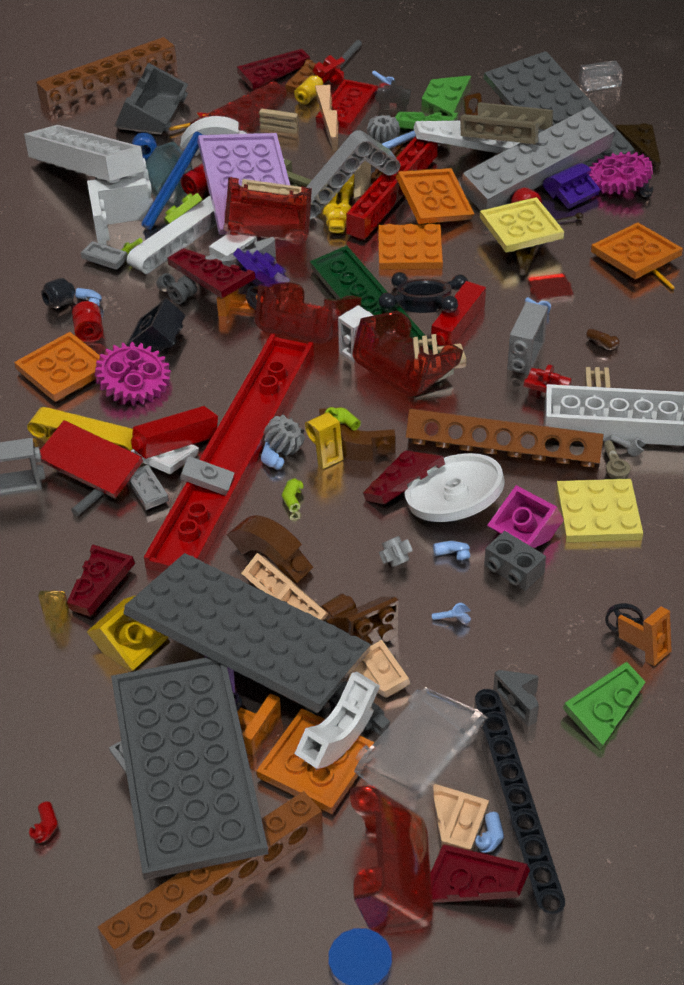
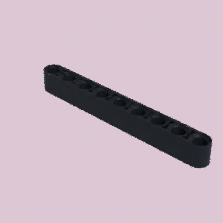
M482 689L475 695V724L517 862L526 863L530 869L524 885L534 918L541 928L553 930L562 923L566 904L565 897L501 698L492 689ZM528 853H534L538 856H531ZM536 880H544L547 883H539ZM545 907L554 908L555 911H548Z

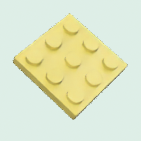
M537 197L480 211V219L506 253L564 238V230Z
M631 479L557 481L556 490L560 513L564 519L562 524L566 543L642 540L643 529Z

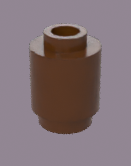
M341 593L321 605L329 614L324 621L335 626L336 616L356 608L354 600L350 596Z

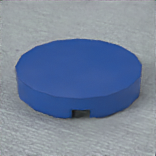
M354 928L343 932L333 941L329 950L331 975L339 985H382L388 979L392 969V951L387 940L379 933L367 928Z

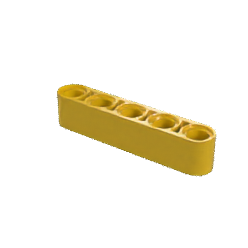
M47 407L39 408L27 425L28 431L34 437L48 440L62 421L65 420L129 451L133 449L131 445L132 428Z

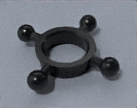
M396 272L391 278V283L397 289V295L383 293L379 297L378 303L383 310H391L396 304H399L402 309L414 313H433L441 310L445 313H453L458 308V300L450 295L452 289L458 292L468 279L466 276L459 274L454 276L452 281L448 282L436 279L408 280L405 273Z

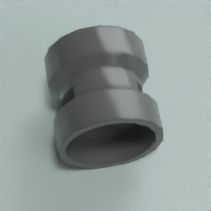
M185 275L179 278L178 282H174L167 287L170 299L176 304L183 303L187 297L193 296L198 291L195 281Z

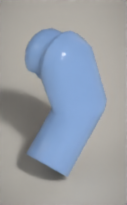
M265 442L261 455L262 463L270 468L274 467L276 470L281 469L284 465V459L279 457L274 448H269V443Z
M490 812L485 815L487 832H483L481 837L477 835L475 839V844L481 852H493L504 840L501 820L497 812Z

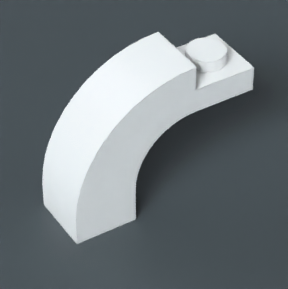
M222 116L205 117L194 122L185 130L181 136L180 147L185 149L195 132L203 135L247 133L238 130L239 122L234 119ZM199 148L195 153V156H198V154L200 153Z
M352 672L335 709L321 724L305 729L294 754L316 769L326 767L338 760L357 740L374 712L371 709V705L380 685L359 672Z

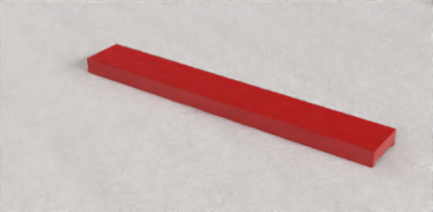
M275 334L269 336L199 459L234 472L226 496L186 482L144 555L146 569L162 573L184 553L202 562L204 561L265 445V435L263 432L272 418L282 415L314 355L313 342L306 344L277 338Z

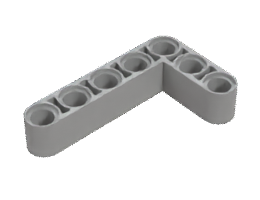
M357 130L346 139L303 190V204L299 209L307 219L317 217L364 161L386 175L396 174L400 169V162L391 150L365 132Z

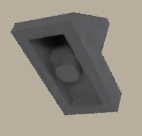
M496 671L493 690L499 694L502 700L527 727L536 723L539 704L533 695L537 692L539 677L519 672Z

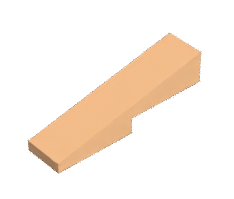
M317 85L315 86L317 102L332 151H337L339 125L337 110H332L331 86Z
M259 553L254 556L241 573L265 593L285 601L304 612L310 613L320 620L324 621L329 615L267 558Z

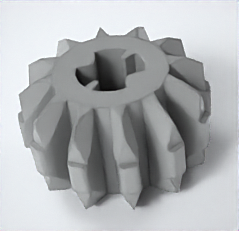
M382 114V116L376 115L374 118L369 119L367 133L379 143H384L398 137L400 126L395 117Z
M285 415L272 418L263 432L265 435L264 441L270 444L269 448H274L277 454L281 452L284 456L288 454L293 455L297 452L305 440L303 435L304 429L300 428L299 423H295L292 417L287 419Z

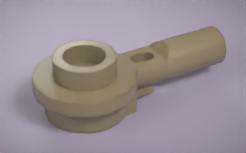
M608 440L603 444L609 458V462L606 465L608 477L610 479H626L630 474L631 467L628 462L619 459L613 442Z

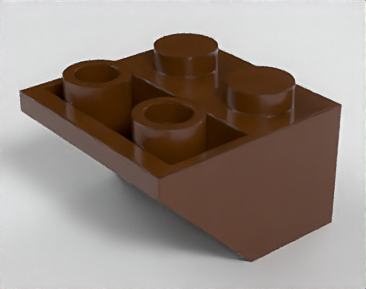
M379 597L336 616L335 626L349 633L350 636L359 637L371 645L380 640L383 642L390 641L398 635L399 600L397 597Z

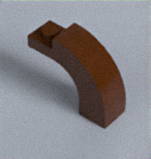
M328 408L319 409V416L324 414ZM340 424L343 458L359 462H373V455L396 453L395 429L353 431L346 424Z
M259 515L250 516L227 534L242 555L250 550H256L265 554L295 584L314 568L300 551L301 542L281 524L267 517Z

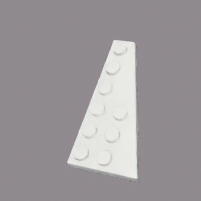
M416 121L414 125L416 138L499 154L519 144L518 142L461 136L460 121Z

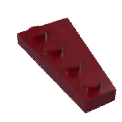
M298 49L237 66V73L253 90L303 67L307 59L310 60V56L303 49Z
M185 248L167 257L169 266L220 298L230 295L232 292L256 279L255 271L248 269L245 272L240 270V266L234 264L229 267L223 265L221 260H208L205 255Z

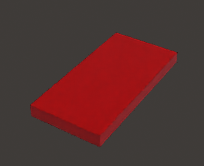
M346 79L342 81L332 95V110H337L338 127L351 130L376 96L378 86ZM319 111L316 115V123L324 124L321 111Z
M65 420L62 421L40 450L42 463L115 499L143 463L142 456Z

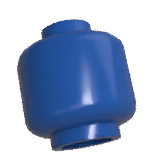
M140 133L133 138L132 144L141 146L142 156L145 158V161L155 157L157 143L152 135Z

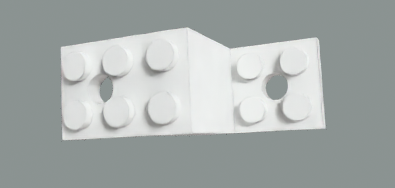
M143 158L145 171L137 173L135 177H122L119 182L108 183L104 179L87 181L98 243L107 246L106 241L110 240L108 224L143 220L152 206V190L145 158Z

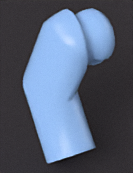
M76 289L75 297L77 299L88 300L100 306L102 296L91 289Z
M451 540L433 544L435 556L457 553L458 560H466L471 556L469 552L470 547L467 543Z

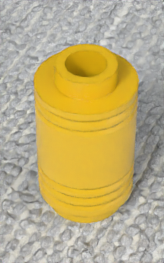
M318 76L308 77L295 90L294 96L296 100L303 105L316 97L315 86L323 85L322 79Z

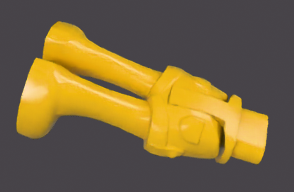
M352 177L340 189V204H337V192L323 209L326 225L332 233H342L345 231L346 213L351 208L349 201L354 196V178Z

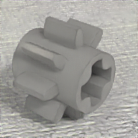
M400 536L381 543L384 550L378 553L383 564L390 561L391 566L394 567L408 561L409 556L407 553L413 550L408 539L401 541Z

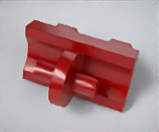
M329 55L323 64L320 62L315 64L312 72L322 79L323 84L330 81L339 85L344 80V72L340 70V67L345 63V59L340 57L336 60Z
M548 364L545 370L531 368L528 377L524 380L523 387L528 388L529 395L538 397L541 396L542 392L546 393L547 384L570 386L572 378L553 373L554 366Z

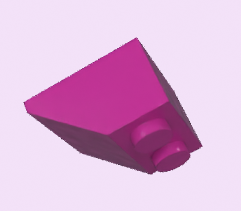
M516 485L487 526L499 534L506 531L535 548L549 541L564 519L557 506Z

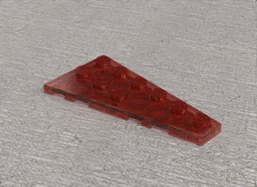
M275 81L270 82L191 121L190 125L205 117L222 116L238 121V130L248 134L260 122L261 115H259V111L261 108L270 110L272 106H276L286 96V88Z

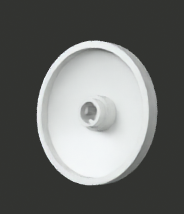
M473 453L457 454L445 457V465L440 468L434 466L427 471L428 476L422 480L417 478L408 483V489L405 490V498L410 511L421 519L434 522L455 521L472 516L490 506L502 493L505 479L501 466L493 458Z

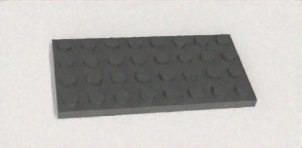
M546 51L484 73L483 79L506 105L553 110V125L590 106L615 133L611 148L583 162L588 167L593 166L592 163H598L597 159H604L605 155L611 157L612 153L619 155L620 152L623 154L630 152V155H633L634 148Z
M186 553L179 557L124 607V614L317 713L366 657L371 647L370 643L361 640L359 637L350 636L349 633L336 626L320 620L310 613L304 612Z
M207 657L112 675L111 679L143 879L147 880L268 854L267 841L227 666Z

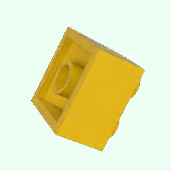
M135 596L123 599L87 631L103 654L129 671L137 668L169 638L124 614L125 605Z

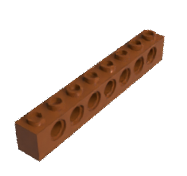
M165 37L37 81L39 99L50 108L144 73L148 63L157 68L176 62L175 45Z
M409 409L406 438L412 439V444L425 445L426 441L435 442V447L449 448L450 444L459 445V450L472 452L473 447L483 448V453L497 455V451L500 450L507 451V456L521 458L523 453L530 454L532 460L545 461L546 457L556 458L555 463L570 464V460L580 461L579 466L594 468L595 463L600 464L604 434L415 409ZM435 422L439 428L438 433L434 436H429L426 432V427L429 423ZM458 425L462 428V436L458 439H453L450 436V429ZM477 429H484L487 436L483 442H476L473 435ZM501 432H508L510 434L511 440L509 444L503 446L498 443L497 437ZM526 435H532L535 438V445L530 449L524 448L521 444L522 438ZM550 438H556L560 443L559 449L555 452H550L546 449V441ZM575 441H579L584 445V451L580 455H574L570 452V445Z
M304 791L262 818L268 854L180 872L99 925L97 928L102 946L116 966L121 968L322 832V811Z

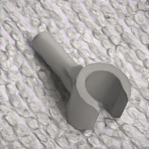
M615 435L610 437L611 441L626 447L631 456H637L644 451L642 447L645 445V442L641 438H636L630 442Z

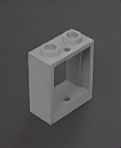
M530 302L525 303L510 333L507 370L529 375L545 342L548 306Z
M33 438L0 442V462L29 458L32 470L0 474V496L42 490L41 480L45 479L44 466L38 464V462H41V453L39 447H34Z

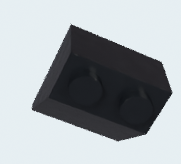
M165 298L139 318L126 346L130 347L131 342L134 343L135 347L143 343L144 349L151 346V352L159 351V353L165 348L170 349L177 340L175 338L176 334L183 328L182 322L186 315Z

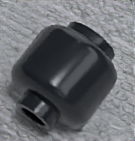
M58 278L45 283L41 291L43 302L53 309L70 305L75 295L73 284L64 278Z

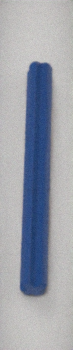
M199 132L193 134L141 224L142 227L147 230L152 229L199 148L198 135L203 134Z

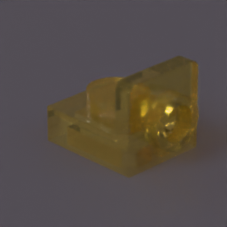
M39 591L40 605L42 611L46 612L45 618L47 622H50L52 633H63L69 612L65 591Z

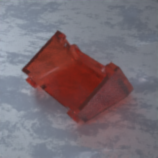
M228 177L224 196L223 229L232 236L274 237L277 240L301 244L303 241H306L309 235L312 188L301 187L300 193L294 194V191L290 190L289 194L285 195L249 190L248 184H244L243 187L239 185V178Z
M292 282L258 285L255 323L262 331L324 344L330 342L339 334L338 317L356 306L361 307L362 297L351 295L336 300L328 298L324 299V305L321 307L304 303L305 292L299 284Z
M399 311L361 318L352 352L355 362L409 397L422 394L459 365L464 350L453 344L445 345L439 354L434 355L433 351L429 348V355L424 353L423 346H420V354H418V359H416L414 342L409 337L411 322L406 315Z
M365 785L350 788L352 808L357 814L361 815L368 839H374L375 837L377 840L378 866L361 870L356 875L353 883L354 901L368 928L383 935L420 929L427 926L433 918V899L428 832L424 819L376 787Z

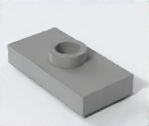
M94 241L81 252L82 259L116 270L127 260L128 256L126 251Z
M188 456L180 479L226 496L234 472Z
M148 465L138 468L128 481L146 510L169 501L168 494Z

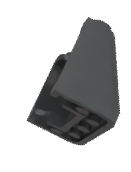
M148 63L132 95L125 100L115 127L120 130L160 135L163 132L167 133L172 124L169 122L179 103H184L188 92H186L188 84Z

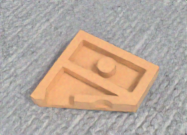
M382 640L371 645L369 653L353 671L359 672L380 685L377 693L386 698L410 685L408 676Z
M434 784L433 798L441 847L445 844L472 851L475 839L479 834L488 810L489 800Z

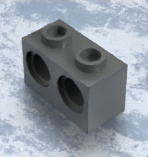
M506 531L501 533L485 548L484 565L492 572H496L511 584L520 587L524 591L534 584L545 572L546 555Z

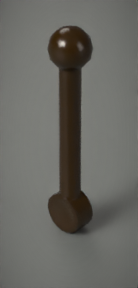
M578 212L574 216L555 219V221L561 223L575 219L582 220L583 214Z

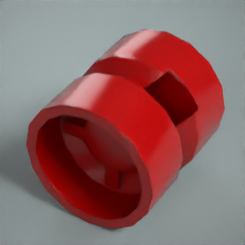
M203 163L181 177L180 184L187 195L190 193L193 196L196 193L201 195L209 190Z
M90 301L76 304L72 311L75 336L85 343L99 340L104 332L99 306Z

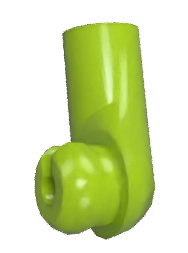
M330 407L325 411V413H330L340 421V424H346L353 431L357 430L361 425V421L345 408Z
M296 478L287 481L281 495L290 512H296L301 507L295 495L296 493H301L300 489H303L304 485L302 481Z

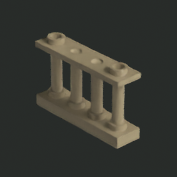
M479 102L478 116L463 114L460 117L461 136L536 144L538 142V129L546 130L553 126V110Z

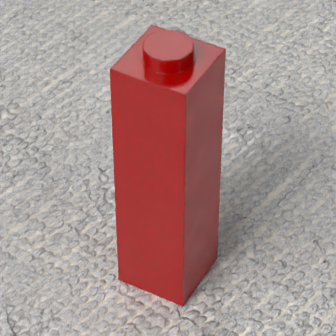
M468 281L463 284L454 296L458 300L457 310L453 313L442 311L431 325V335L436 334L437 345H454L485 305L486 287Z
M201 406L134 426L131 438L132 448L147 459L210 439L217 429L218 415L207 407Z

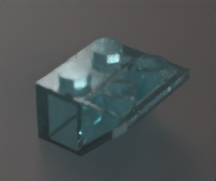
M174 141L156 147L146 161L150 184L157 192H160L183 153V150ZM191 160L190 164L188 165V167H187L186 171L184 172V174L187 173V172L190 171V170L193 171V169H192V160Z

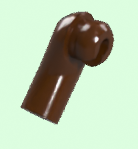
M592 328L586 333L588 339L597 342L606 350H615L620 344L618 337L610 336Z

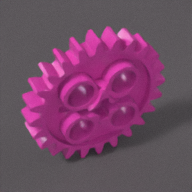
M620 152L619 155L612 153L611 157L605 155L604 159H597L598 163H592L593 166L589 167L591 169L589 176L601 189V193L609 191V194H612L614 191L617 194H620L621 191L628 193V189L635 191L636 186L643 187V183H648V179H651L653 174L652 161H649L648 157L644 158V154L638 156L637 152L633 155H630V152L626 154Z
M123 342L121 348L113 345V351L106 349L105 355L100 354V360L96 362L95 368L96 383L100 384L101 391L106 390L107 397L114 395V401L121 398L123 399V404L127 400H131L132 405H135L136 401L139 400L144 405L145 399L153 402L154 396L160 398L161 392H166L171 373L169 363H165V356L159 357V351L152 353L151 346L144 349L143 343L135 347L134 343L131 342L130 347H127Z

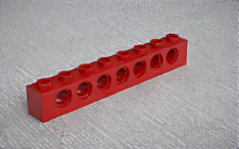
M415 136L396 157L400 162L398 172L426 170L437 157L438 142L417 139ZM398 172L394 175L382 173L346 213V234L365 240L400 200L404 193L396 179Z

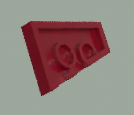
M405 450L363 492L365 501L381 504L387 503L407 490V484L417 478L422 480L428 476L427 471L434 466L440 468L445 465L443 456Z
M92 544L89 560H85L82 566L83 573L81 578L76 580L67 600L69 610L91 616L136 564L133 556Z
M443 844L421 892L420 899L423 903L519 898L530 869L526 863Z

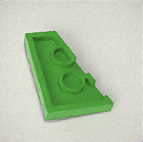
M398 112L395 117L396 121L399 122L400 129L408 130L414 129L416 121H457L458 113H451V116H441L440 112H434V114L424 116L425 114L422 112Z
M625 662L565 702L563 709L597 748L601 750L642 690L645 681L628 662Z

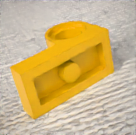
M327 412L305 422V431L309 439L316 445L318 465L325 469L343 460L340 421Z

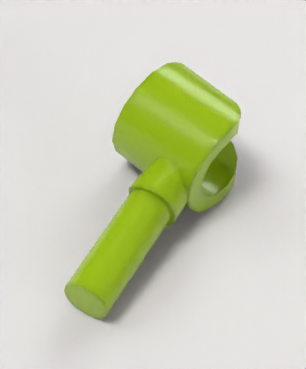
M138 238L133 243L126 242L120 250L126 251L129 254L143 240Z

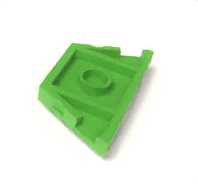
M471 76L431 79L422 97L421 105L431 108L435 112H446L448 116H451V113L457 112L471 83Z

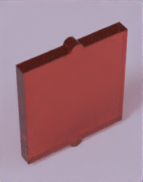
M565 273L528 278V283L531 287L530 292L534 294L537 303L540 301L574 298L571 283L568 282Z

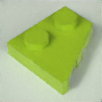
M190 193L181 200L183 204L178 208L174 205L165 212L167 216L164 218L166 224H170L202 201L200 195L196 193L193 196Z

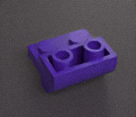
M583 163L575 164L546 178L542 183V186L553 199L559 197L567 209L598 195L601 190L589 176L591 169Z
M237 248L233 253L243 265L241 270L245 272L248 269L255 271L256 279L252 282L255 285L264 287L269 293H275L289 283L290 279L285 275L286 270L278 263L275 264L276 259L268 252L263 254L256 250L253 254L249 250L244 252Z

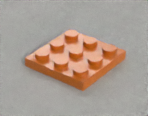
M452 168L398 172L396 179L418 224L472 220L474 212Z
M638 222L591 245L592 253L634 279L682 256L683 251L682 247Z
M379 225V270L443 269L441 225Z
M68 332L15 361L14 364L16 370L56 402L96 379L95 368L96 362L100 360V355L74 334Z
M301 708L258 767L256 775L257 778L294 796L304 791L320 809L333 814L375 752L376 743L359 736L338 760L326 767L316 769L294 753L305 729L317 726L325 719Z

